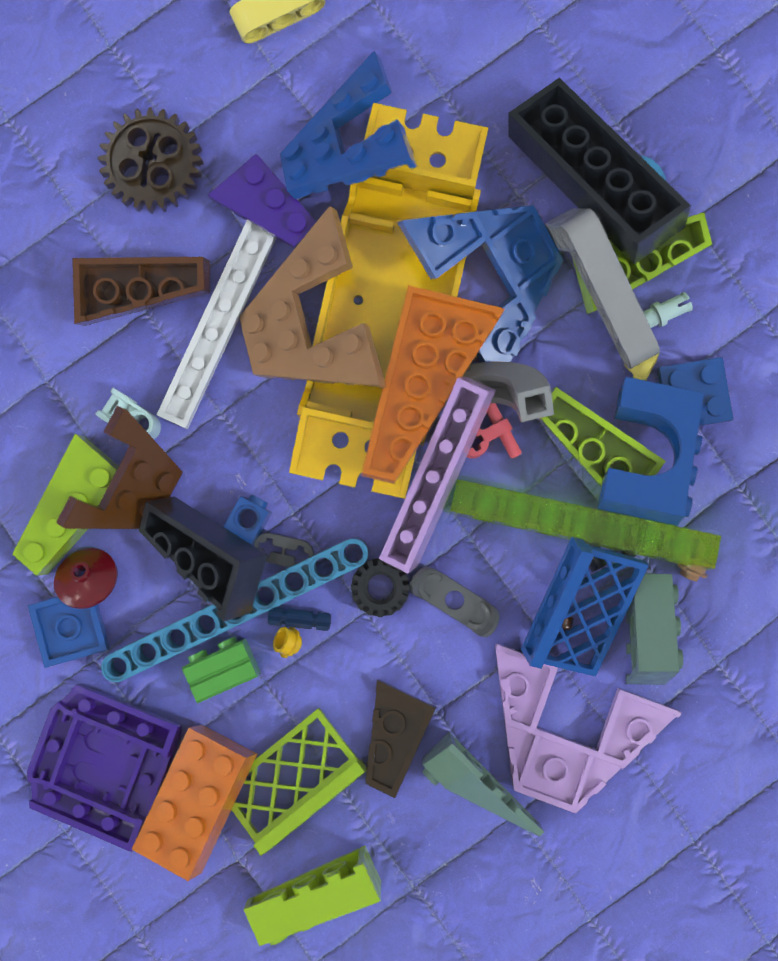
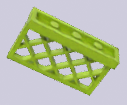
M318 708L254 760L248 773L252 772L251 780L246 779L244 784H250L248 803L235 801L231 810L255 842L253 846L262 856L367 772V767L361 759L357 758L323 711ZM317 718L326 728L324 742L307 740L308 726ZM302 731V739L294 738ZM330 735L336 743H329ZM288 742L301 743L299 762L282 760L283 746ZM306 744L323 746L321 765L304 763ZM328 747L341 748L349 760L340 767L326 766ZM277 752L276 759H268ZM263 762L276 764L273 783L256 781L258 766ZM281 765L298 767L296 786L278 784ZM303 767L320 769L319 784L316 787L301 786ZM326 770L334 771L327 778H325ZM256 785L273 787L270 806L253 804ZM278 788L295 790L294 803L290 808L276 807ZM300 791L308 792L299 800ZM241 807L247 808V813H246V814H245L244 811L241 809ZM253 809L270 811L268 826L260 832L257 831L251 822ZM275 812L282 813L274 820Z

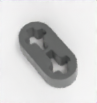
M264 533L256 538L254 542V547L265 553V550L260 548V543L267 542L268 538L273 539L272 544L282 547V552L272 551L267 556L266 562L285 567H291L296 564L295 556L286 554L287 549L297 550L300 545L304 547V552L309 554L308 558L314 555V549L309 542L276 533Z

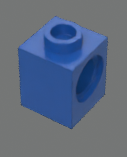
M251 494L249 499L240 496L223 527L254 546L256 538L260 536L272 512L266 509L268 503ZM248 509H252L257 516L256 523L250 528L245 527L241 522L242 513Z

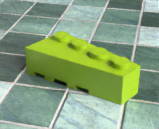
M557 387L552 388L551 395L554 415L539 419L600 487L608 468L647 476L657 475L666 462L664 459Z
M74 434L12 553L36 576L48 575L88 530L66 529L56 523L69 497L73 496L98 506L119 467L85 436Z
M366 845L247 899L243 910L259 946L268 943L276 945L285 940L289 935L306 931L321 923L380 902L381 879Z

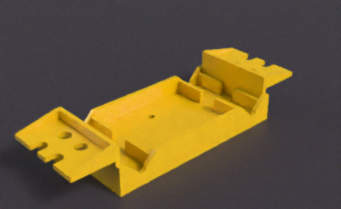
M373 103L364 140L373 135L381 126L390 124L398 119L405 129L417 166L412 169L407 164L388 169L385 176H372L366 181L350 185L348 203L341 218V226L353 268L327 280L312 347L364 323L370 327L385 381L408 285L457 297L466 257L437 279H430L397 222L400 220L477 211L481 190L475 189L488 128L455 121L452 133L448 136H442L437 132L439 120L437 116L423 114L420 126L416 129H410L405 125L407 110ZM434 154H441L446 162L442 167L436 168L430 164V157ZM361 297L363 302L357 305L354 303V299ZM307 380L297 411V416L300 420L289 473L323 481L326 468L330 465H337L341 469L339 484L356 488L357 479L362 473L367 454L365 444L371 438L383 388L366 385L353 386L343 383H319ZM342 432L348 436L349 442L346 447L337 448L333 445L332 440L335 434ZM426 435L420 443L421 446L425 444ZM416 451L395 484L374 479L372 492L405 499Z

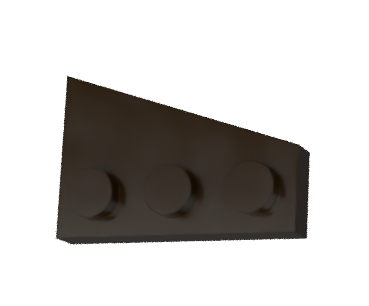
M377 679L375 709L373 710V727L365 784L395 798L437 707L380 679Z

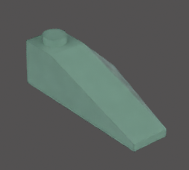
M450 732L422 758V765L425 767L422 772L435 786L440 783L445 789L539 837L544 833L541 824Z

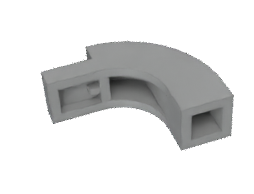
M482 362L471 364L469 371L465 372L463 376L496 390L491 403L512 407L517 412L521 422L554 415L550 384L546 377L535 368L514 362Z

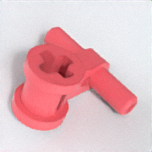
M490 403L486 414L492 426L484 430L479 428L475 439L479 437L481 443L478 445L479 451H475L473 447L470 448L467 458L474 459L480 457L487 450L489 442L499 437L508 455L513 459L522 453L511 433L513 428L509 420L503 418L496 403Z

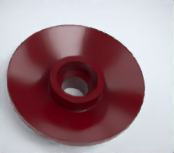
M96 548L81 549L72 553L63 560L54 577L56 595L65 605L76 609L90 608L101 603L111 594L118 578L116 563L108 553ZM85 571L84 575L78 577L81 572Z

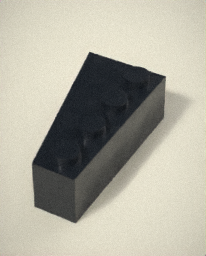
M175 496L146 502L139 529L140 533L165 559L171 558L177 567L176 571L183 579L189 578L199 588L197 594L205 602L211 601L218 609L216 614L220 619L225 622L251 613L267 554Z

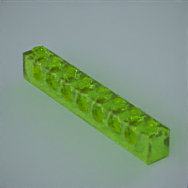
M457 479L450 510L451 514L566 540H570L571 536L583 539L589 545L704 570L715 569L722 537L716 534Z

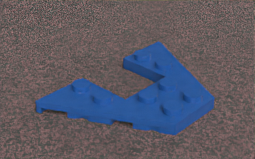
M375 51L367 57L280 153L286 188L294 199L307 196L313 192L328 191V185L343 181L347 186L366 181L372 176H385L387 170L407 164L412 169L417 166L405 129L398 119L390 124L381 126L373 135L361 143L352 145L347 152L344 150L339 128L372 107L373 103H378L392 93L382 60Z
M529 205L398 221L397 224L430 279H437L482 245L510 297L498 306L505 308L476 356L481 363L493 361L511 362L513 356L518 355L520 342L527 336L536 318L534 313L542 297H546L552 285V278L558 273L564 260L535 206Z

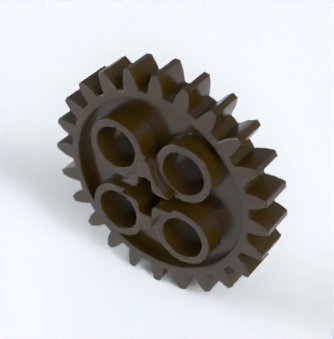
M152 107L148 108L146 116H142L139 109H135V118L132 120L127 114H123L125 121L123 125L114 121L113 125L117 131L115 134L111 132L104 133L110 142L109 144L101 143L99 145L106 155L98 157L99 162L105 165L99 172L103 177L107 178L104 184L108 189H113L111 194L116 199L123 197L122 203L126 207H129L134 202V208L137 212H140L145 204L151 214L154 213L155 205H159L163 212L167 211V202H171L175 207H178L177 197L179 195L188 200L189 196L185 189L187 187L191 189L197 188L192 177H202L200 170L195 167L204 164L202 158L197 156V154L202 152L200 144L195 143L197 137L194 132H189L190 127L185 121L179 124L180 120L177 114H173L168 119L165 109H162L158 116H156ZM159 134L160 136L155 143V136ZM138 137H147L146 142L142 146H134V142ZM167 146H178L177 150L173 154H164V150ZM138 167V171L134 176L125 177V172L128 168ZM160 175H169V179L165 184L155 185V181ZM147 178V185L145 187H142V184H144Z

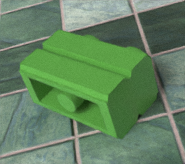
M236 636L218 643L220 650L208 654L206 649L188 657L190 663L184 665L182 670L197 703L254 679L261 674L246 638L237 641Z

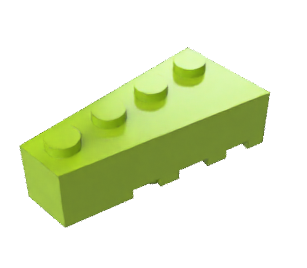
M705 213L689 216L686 227L635 265L611 241L610 244L633 290L712 245ZM573 260L587 314L595 312L597 308Z

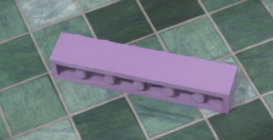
M468 377L457 378L379 557L380 560L406 573H410L418 567L496 390Z

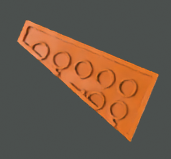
M408 285L385 377L386 387L382 389L361 476L392 484L396 483L448 401L457 378L464 376L499 321L505 308Z

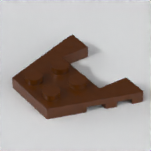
M118 405L103 432L128 444L129 448L98 506L73 496L69 497L56 522L63 528L140 529L146 502L169 498L183 473L129 411Z

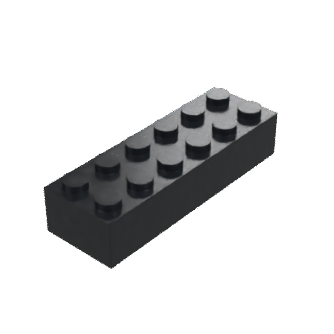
M561 78L556 79L508 113V137L578 208L593 210L601 222L608 239L634 265L686 227L691 205Z

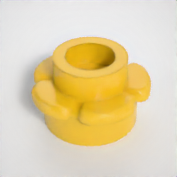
M281 627L273 639L274 651L280 653L283 658L296 654L302 645L299 630L294 627Z

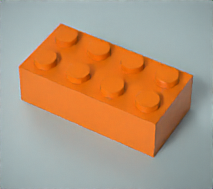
M204 725L189 727L132 850L186 881H190L200 875L205 868L257 753Z

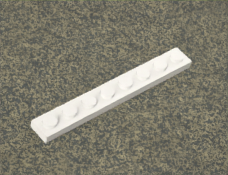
M249 220L244 225L156 414L186 429L191 424L236 327L239 316L242 314L276 240V237L265 232L261 227Z

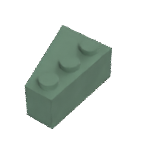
M645 574L626 612V623L629 624L630 644L626 643V654H631L632 673L626 674V684L665 685L683 667V651L678 649L677 636H680L681 621L679 616H675V604L678 603L679 592L678 586L673 585L672 574Z

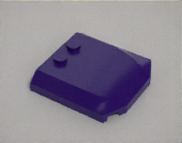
M76 684L71 689L72 691L62 701L57 702L48 713L27 769V781L31 783L32 800L29 801V808L129 852H133L132 847L172 764L181 740L182 725L84 684Z

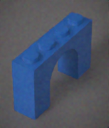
M625 376L619 389L614 419L650 426L660 431L672 446L674 454L673 466L670 470L653 476L608 468L603 477L597 509L676 527L684 517H689L693 498L688 497L689 486L694 485L698 467L693 466L694 455L699 454L702 445V436L698 435L699 425H703L707 413V406L702 405L704 393Z

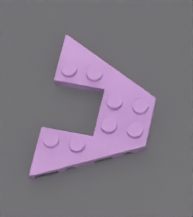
M497 643L495 644L512 785L516 792L577 813L587 804L588 799L592 795L602 790L607 785L606 782L621 768L624 769L640 754L642 748L648 743H652L657 738L656 735L675 717L678 718L681 715L679 710L617 688L596 749L540 729L537 726L558 667L543 664L542 669L531 667L523 653Z

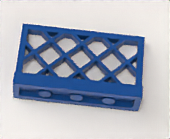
M571 536L521 647L529 666L542 669L543 664L596 677L647 571L648 563L645 560L587 545L583 539ZM593 557L604 559L607 567L590 575L588 568ZM627 566L635 568L630 578L619 582L615 572ZM611 575L615 585L598 593L594 582ZM590 585L594 595L577 603L575 600L577 591ZM619 593L621 597L619 604L606 611L602 601ZM598 603L602 613L585 621L581 611ZM577 613L581 623L570 630L564 631L562 628L564 620ZM606 621L608 627L605 633L592 638L589 629ZM585 631L589 641L572 649L568 639ZM563 641L565 642L568 651L558 656L549 655L553 646ZM588 650H594L595 654L590 665L577 661L576 656Z

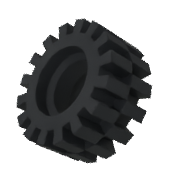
M379 558L369 560L357 569L352 578V598L358 605L357 607L370 616L383 617L393 615L407 601L409 594L408 577L404 571ZM375 575H385L393 583L392 594L384 600H377L368 592V582Z

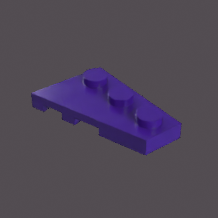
M257 154L252 156L208 194L210 200L233 211L234 214L249 220L294 249L316 223L314 218L297 199L291 196L285 185Z

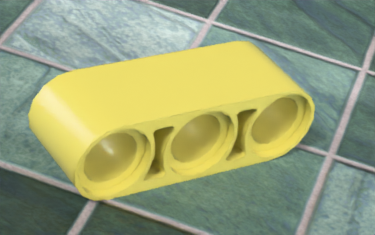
M241 0L231 7L229 13L243 42L249 44L319 12L324 7L325 0Z

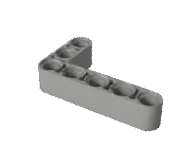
M572 208L545 223L544 225L557 249L570 252L625 365L631 369L660 353L657 340L601 222L593 210Z

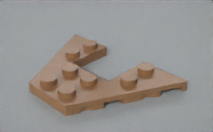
M331 206L327 208L239 316L253 375L263 378L276 377L286 380L298 379L319 383H343L353 386L366 385L385 388V381L368 325L362 323L313 347L311 345L298 294L353 268L338 212Z

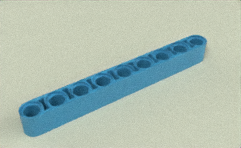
M349 538L261 580L258 590L263 586L271 588L274 593V600L271 603L262 602L258 597L257 590L252 611L249 614L223 622L216 614L218 609L211 604L106 656L101 665L102 674L111 682L123 681L363 565L368 558V546L360 538ZM349 544L359 545L363 551L362 558L358 561L347 559L345 556L346 546ZM318 559H329L333 563V572L329 575L320 574L316 569ZM297 572L301 574L304 580L302 588L293 589L288 585L287 576L289 573ZM202 615H209L214 619L215 628L212 631L202 628L200 624ZM173 629H179L185 634V643L183 645L176 644L172 640L171 633ZM144 643L153 645L156 651L155 658L150 659L143 654L142 648ZM115 657L123 659L126 663V671L124 673L115 669L113 664Z

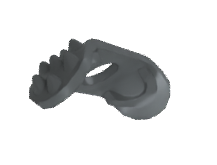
M424 567L412 578L409 589L413 595L424 599L464 624L478 636L488 637L498 626L499 612L492 604L444 573L432 567ZM458 591L464 596V604L460 608L453 609L446 604L445 597L449 592Z

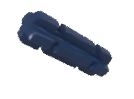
M275 607L268 612V624L276 626L285 624V627L303 629L316 627V630L328 631L331 626V614L324 612L314 614V611L296 609L283 611V608Z

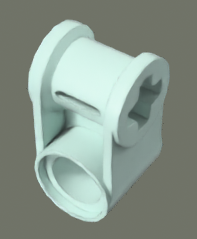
M115 388L111 389L112 395L102 411L98 410L95 414L108 423L118 405L129 411L138 422L143 418H148L149 427L146 431L153 439H156L161 431L160 421L155 415Z

